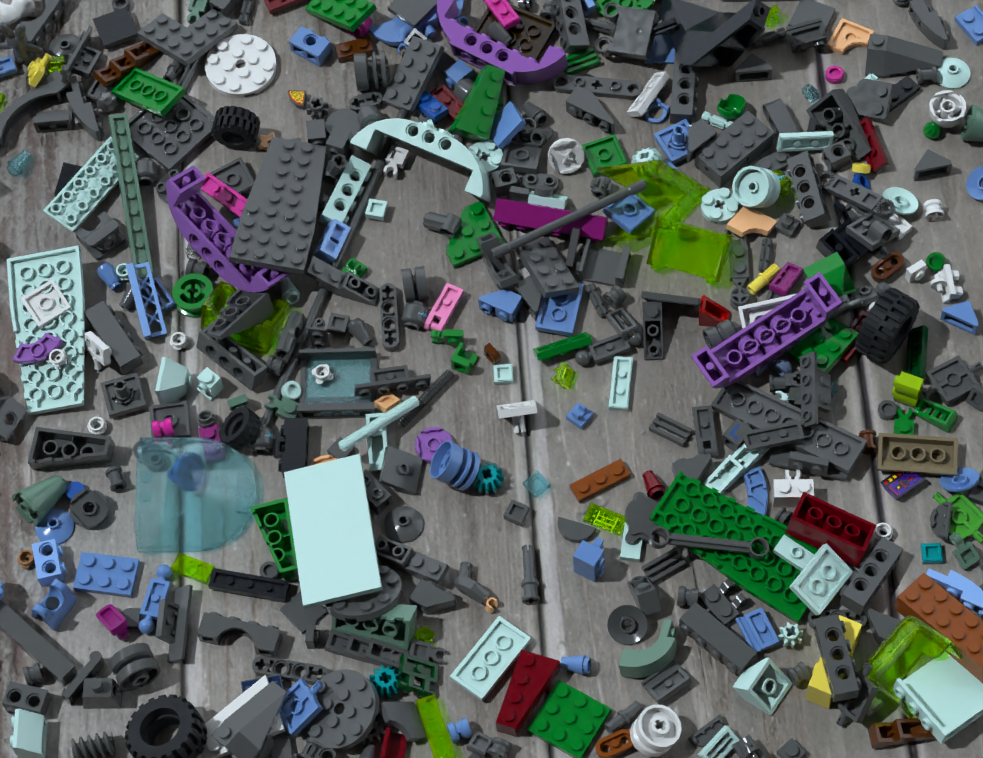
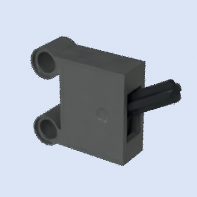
M609 2L604 6L603 12L610 22L617 23L613 42L608 37L602 36L597 39L595 46L604 57L618 56L649 61L655 36L677 28L678 23L675 18L658 23L659 15L656 11L619 6L615 2ZM612 10H617L614 15H610ZM604 44H609L607 49L602 50Z

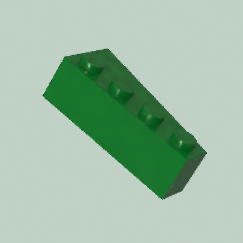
M491 65L481 69L448 132L476 142L489 139L505 70Z
M288 498L250 507L282 577L286 581L299 579Z

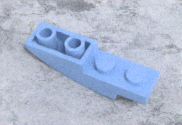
M930 568L928 569L926 575L954 598H960L959 602L966 608L975 611L983 618V590L953 570H950L948 576Z

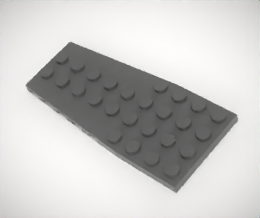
M272 137L242 211L229 262L304 275L315 233L326 146Z

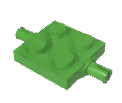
M960 491L948 499H945L939 492H936L932 498L940 505L943 502H953L948 536L955 532L960 534L963 541L973 536L982 544L983 535L978 530L983 525V513Z

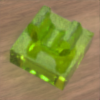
M777 4L770 7L765 23L767 27L771 25L770 18H773L775 23L779 21V17L774 14L780 11Z
M51 56L52 58L47 64L49 72L53 73L55 70L61 72L62 66L64 64L67 65L64 56Z
M566 362L559 364L558 368L554 369L556 375L551 377V380L555 384H560L564 389H570L576 372Z

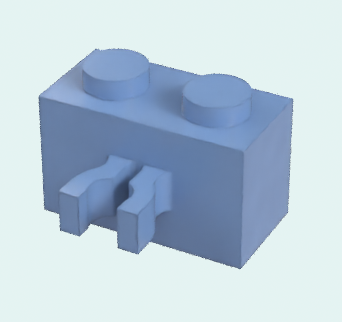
M596 537L593 544L582 540L573 555L575 573L593 582L598 577H602L606 569L604 566V550H602L604 540Z

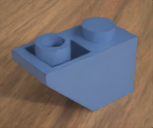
M507 289L480 296L478 299L481 311L486 314L491 313L500 320L511 323L514 322L523 306L522 296Z

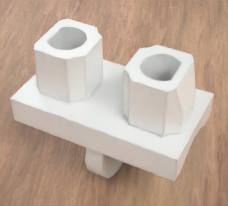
M944 264L943 270L934 275L935 279L930 282L932 289H937V292L941 293L943 303L948 304L952 299H959L963 295V289L961 286H954V283H957L959 280V271L951 270L950 264Z

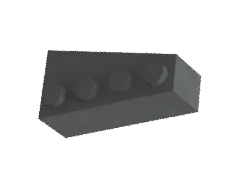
M36 427L28 464L33 470L107 463L112 461L115 443L110 436Z

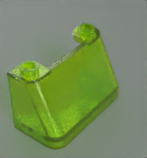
M661 218L656 221L646 264L651 265L650 268L655 270H662V268L668 267L699 275L705 278L706 283L716 284V282L721 281L734 236Z
M220 281L204 301L201 313V330L221 316V309L226 308L228 305L226 301L237 291L233 285ZM279 299L274 300L272 305L275 312L267 320L229 337L244 349L259 354H267L272 349L278 336V330L282 328L288 315L290 302Z

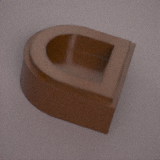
M490 343L484 346V355L492 364L496 365L502 360L498 351Z

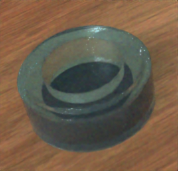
M807 84L802 88V94L808 101L815 102L820 97L818 90L813 85Z

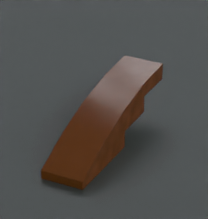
M142 42L125 49L124 55L109 61V66L95 71L94 78L104 87H107L125 78L135 67L140 69L162 52L150 44Z

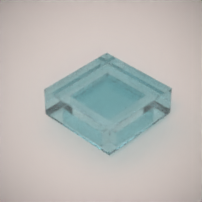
M539 471L523 481V485L534 498H537L550 488V483Z

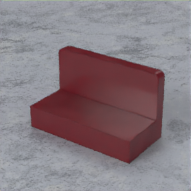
M386 727L380 758H405L408 741L404 734L392 733L391 727Z

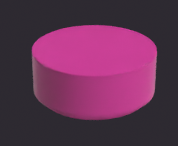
M830 66L825 73L827 82L831 84L840 83L844 77V71L839 66Z

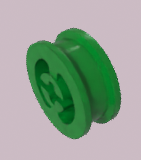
M193 273L185 275L173 287L172 296L176 307L181 314L187 317H201L210 312L215 305L216 294L213 285L202 274Z

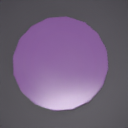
M440 427L424 429L415 439L417 456L423 458V462L431 464L438 447L447 440L453 442L451 435Z

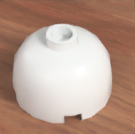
M943 90L936 93L929 103V116L931 120L942 128H951L958 125L966 113L964 98L960 94L959 96L954 94V91Z

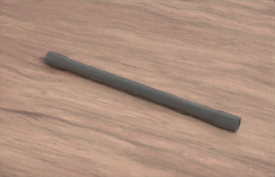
M642 178L615 193L510 242L490 249L496 260L525 244L647 189L646 182Z

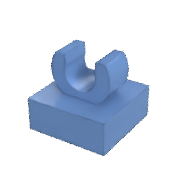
M577 403L567 414L566 420L582 430L593 417V412L582 404Z

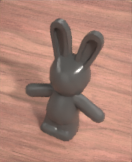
M0 23V31L7 37V42L0 43V49H13L16 64L29 65L33 61L34 52L42 53V47L27 43L28 39L25 34L26 28L24 25L18 24L16 29L12 31L7 23Z

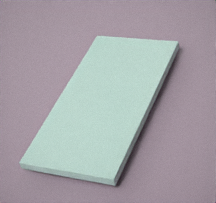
M360 454L284 472L304 609L383 590Z

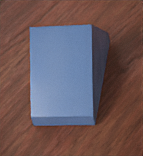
M970 301L944 307L940 320L976 335L979 323Z

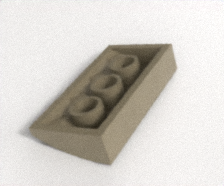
M879 433L877 471L957 476L958 438Z

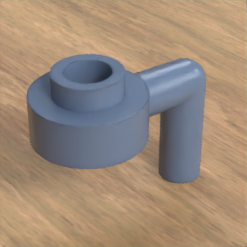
M773 360L753 373V375L759 377L769 366L773 368L777 375L785 377V373H792L791 364L786 360Z

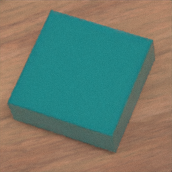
M921 543L922 565L943 563L941 543Z

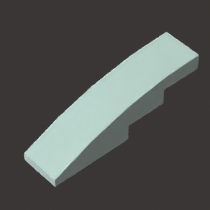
M743 443L732 456L729 455L705 480L704 484L711 489L713 487L719 490L718 493L722 494L770 448L746 452L745 444Z

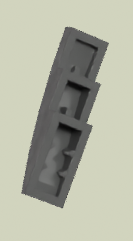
M332 629L324 650L378 666L383 664L386 668L391 664L393 669H399L400 656L402 654H409L407 650L373 638L368 640L354 634L349 636Z

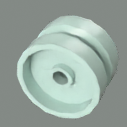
M756 166L744 167L738 171L732 184L733 195L741 205L759 209L768 208L774 204L779 197L781 189L780 180L772 170Z

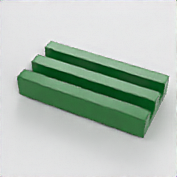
M592 47L567 56L568 67L564 69L565 74L572 75L600 65V60L597 58L594 48Z

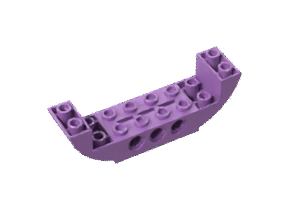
M437 0L439 22L454 56L480 69L488 65L505 70L503 80L514 86L549 80L568 67L566 54L562 48L557 46L554 48L549 45L538 64L536 59L532 57L526 58L522 56L520 51L516 49L510 50L506 48L507 46L500 41L496 43L486 34L482 33L480 35L470 26L464 27L455 20L459 13L456 0Z

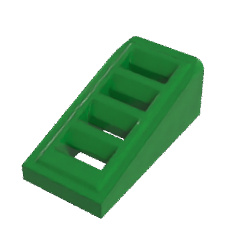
M923 397L913 411L915 416L950 433L958 420L955 410ZM928 406L926 412L923 413L924 408Z

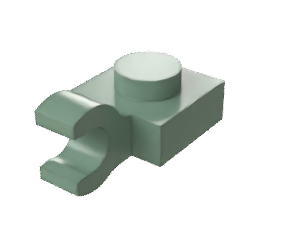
M954 532L949 536L950 541L957 548L952 553L962 569H967L981 559L972 543L969 541L964 543L960 534Z

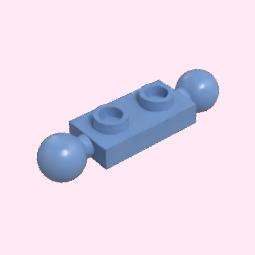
M166 564L160 565L157 568L156 574L158 579L151 578L140 610V616L145 618L139 622V630L144 634H149L154 630L155 624L153 619H158L159 602L162 599H167L171 588V582L166 580L172 576V569Z

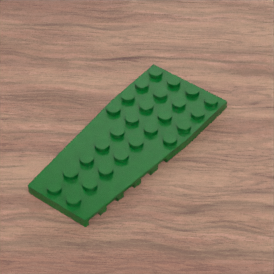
M680 471L650 515L649 520L657 526L666 528L669 533L751 542L752 539L757 537L764 538L769 544V551L762 560H754L747 553L694 547L686 548L744 591L795 623H798L807 606L789 586L801 571L772 551L783 535H786L814 555L819 548L786 534V525L765 514L762 516L748 505L745 507L737 503L736 499L728 498L718 493L719 490L713 487L711 489L701 484V481L695 478L693 480ZM755 543L751 546L754 553H765L763 545Z

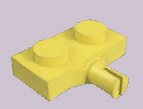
M45 53L42 59L37 57L35 62L31 61L27 70L31 86L36 87L45 74L44 70L52 58L51 55Z

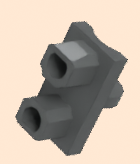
M750 735L732 745L739 758H766Z

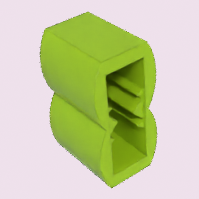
M901 371L900 375L895 376L891 392L894 395L893 400L916 408L922 393L924 379Z

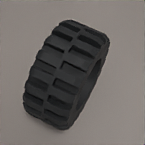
M896 288L885 290L870 309L869 314L860 327L856 337L857 340L855 341L856 350L879 364H886L897 353V350L900 349L913 327L920 308L918 301Z
M170 694L168 697L160 695L157 699L151 698L145 705L141 704L137 712L134 711L131 715L132 720L128 721L126 726L128 730L125 731V744L133 758H197L199 754H202L204 750L203 745L207 742V727L203 718L193 704L182 696L177 697V695ZM171 725H180L177 734L169 742L159 746H152L155 737L161 730Z

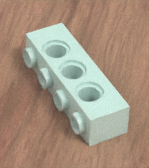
M353 155L351 156L318 220L319 222L327 226L332 220L337 219L346 225L349 219L346 215L348 211H353L357 203L354 199L356 196L360 197L364 189L361 185L363 181L367 182L371 175V172H369L371 164ZM350 177H355L358 181H353ZM343 192H348L350 196H346ZM336 206L341 207L343 211L337 210Z

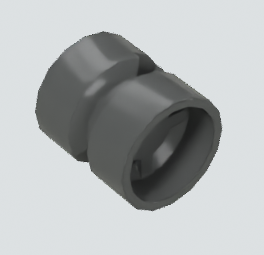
M727 319L718 323L717 328L709 327L704 329L702 333L706 345L711 350L736 334V331Z

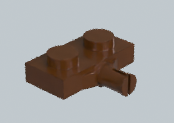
M370 37L335 44L339 62L354 61V53L366 52L367 56L373 53Z

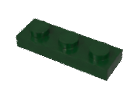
M924 325L913 328L908 333L906 373L922 379L926 378L928 327Z

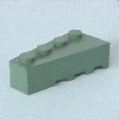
M397 604L392 610L380 617L360 622L349 618L343 621L332 616V630L349 635L354 634L368 640L373 638L408 650L415 636L417 605Z

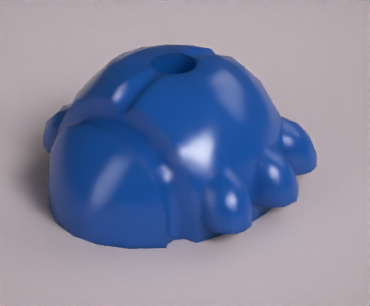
M855 173L852 182L870 189V183L864 173Z

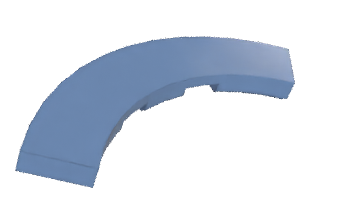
M759 466L742 473V477L747 488V505L755 509V512L764 516L767 511L768 494L766 480Z

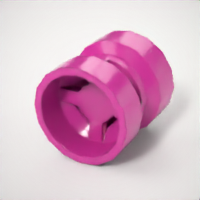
M171 417L165 418L164 421L160 422L158 420L152 421L155 440L162 439L164 436H175Z

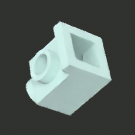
M208 367L196 377L199 384L197 391L210 401L224 389L221 378Z

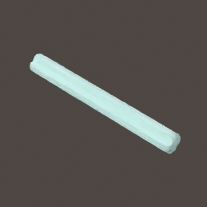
M415 396L408 398L339 441V448L343 452L349 450L419 406V400Z

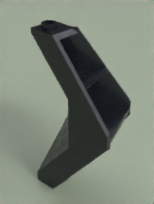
M662 0L658 13L662 21L671 18L677 20L678 27L667 32L683 65L693 67H730L764 32L770 7L759 0H752L737 13L718 12L683 0Z

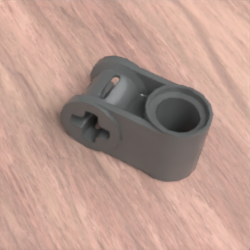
M311 738L306 739V745L302 753H299L297 756L298 758H337L332 748L320 744Z

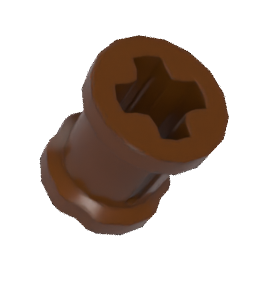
M868 429L860 431L859 437L867 440V445L862 454L870 455L878 451V447L875 445L876 431Z

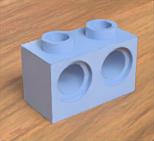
M337 219L328 223L313 256L327 264L336 260L351 227Z
M55 539L32 544L37 578L41 587L51 585L55 578L64 582V574H67L65 563H61V556H64L62 546L58 545ZM52 551L50 555L45 556L47 552ZM56 569L53 573H48L49 570Z

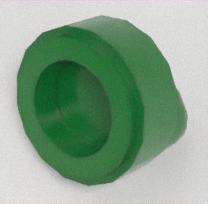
M933 252L926 258L927 267L932 271H939L944 268V264H947L945 256L940 252Z

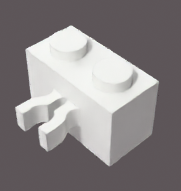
M785 470V479H774L773 507H797L803 492L814 496L813 479H800V470H796V476L794 479H791L789 470Z

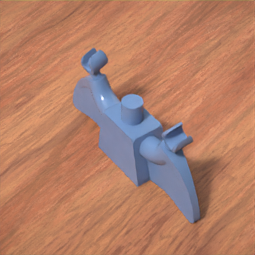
M456 0L459 13L455 20L468 25L467 17L461 16L464 0ZM437 8L415 28L423 35L425 34L428 39H433L437 34L435 31L439 27ZM396 16L388 22L370 26L369 32L386 44L398 46V54L401 56L400 51L402 49L407 50L408 48L404 40L414 28Z

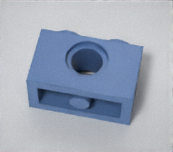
M302 26L289 40L291 52L319 67L332 52L331 42L328 38L321 37L315 34L313 30Z

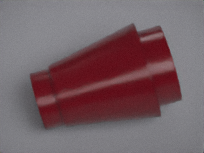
M652 470L644 472L642 477L647 496L653 500L662 498L665 494V486Z

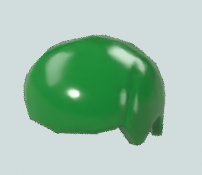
M729 94L725 100L723 98L720 99L717 111L721 117L727 120L738 119L745 111L746 100L740 95Z

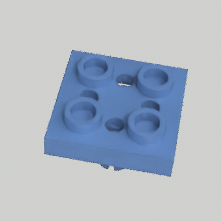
M686 119L654 134L655 141L672 164L687 158L686 139L690 124Z

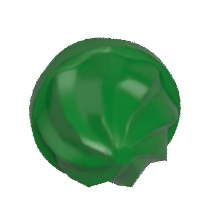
M931 121L925 124L923 133L926 138L934 140L941 135L942 127Z

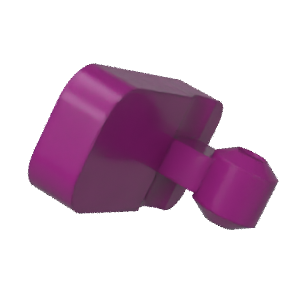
M112 604L106 605L97 612L96 617L99 622L113 636L116 635L122 641L129 637V631L126 629L129 626L128 621Z

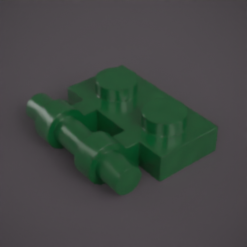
M402 654L400 656L398 675L404 676L405 681L398 680L396 686L407 693L414 692L423 698H433L435 690L430 689V685L437 683L439 664ZM414 680L420 681L421 685L414 684Z

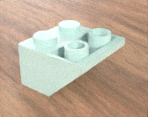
M15 709V716L11 718V726L14 728L13 735L10 736V747L13 748L18 758H45L48 722L44 715Z

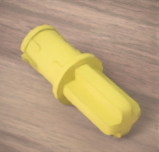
M774 263L763 273H759L758 277L746 286L748 291L755 295L765 285L768 286L770 284L769 281L780 272L779 266Z

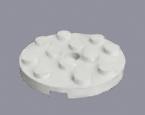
M238 34L224 38L212 47L205 61V72L210 85L222 95L233 98H245V95L260 93L270 85L277 71V61L272 47L263 39L249 34ZM245 63L243 68L236 67V64Z

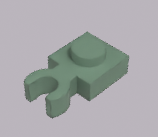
M190 0L188 6L190 14L187 16L189 24H192L195 18L198 20L201 14L207 13L209 0Z
M268 395L267 398L272 400L273 404L266 403L264 405L265 409L277 410L275 415L282 419L296 417L298 404L300 403L284 396L280 401L276 395Z

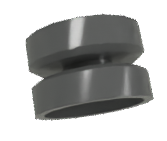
M136 643L119 650L110 658L109 665L113 674L116 675V681L121 690L132 691L142 688L159 676L161 670L156 660L153 659L154 655L148 644Z

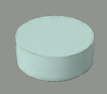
M288 381L281 388L282 396L293 401L301 395L300 385L295 381Z

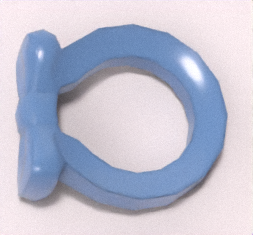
M657 98L655 103L647 108L645 118L651 124H660L666 119L667 113H670V106L665 105ZM661 107L663 115L659 119H652L649 116V111L653 108Z

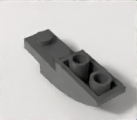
M911 0L908 12L916 27L934 45L942 50L947 49L950 37L948 31L944 30L942 17L938 16L936 10L931 11L929 4H926L925 0Z
M76 75L70 76L69 80L73 91L66 93L71 110L81 127L97 141H102L100 133L104 132L101 122L97 123L96 120L99 118L97 108H93L91 102H87L85 95L82 96L81 92H84L82 81L78 82Z
M315 256L311 257L304 273L318 281L319 286L360 303L373 306L379 295V287L351 272L344 273Z
M379 535L375 542L377 558L420 580H430L441 584L449 570L448 564L414 552L412 547Z

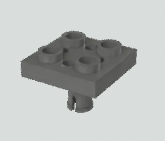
M138 373L101 383L110 419L147 408Z

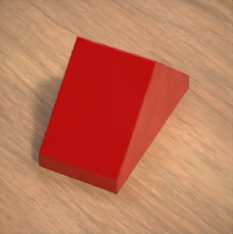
M705 295L701 297L699 326L717 328L718 323L730 319V311Z

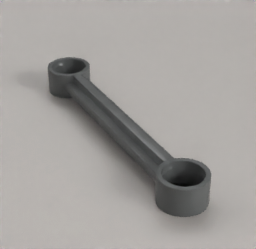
M662 526L654 527L648 537L649 544L655 549H662L666 545L747 553L754 560H762L769 551L768 542L761 537L747 542L669 533ZM655 532L663 533L666 537L665 542H655L652 534ZM759 543L764 546L765 553L756 554L751 546Z

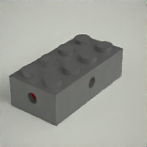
M747 111L695 153V166L721 188L736 176L742 166L752 163L773 145L774 132Z

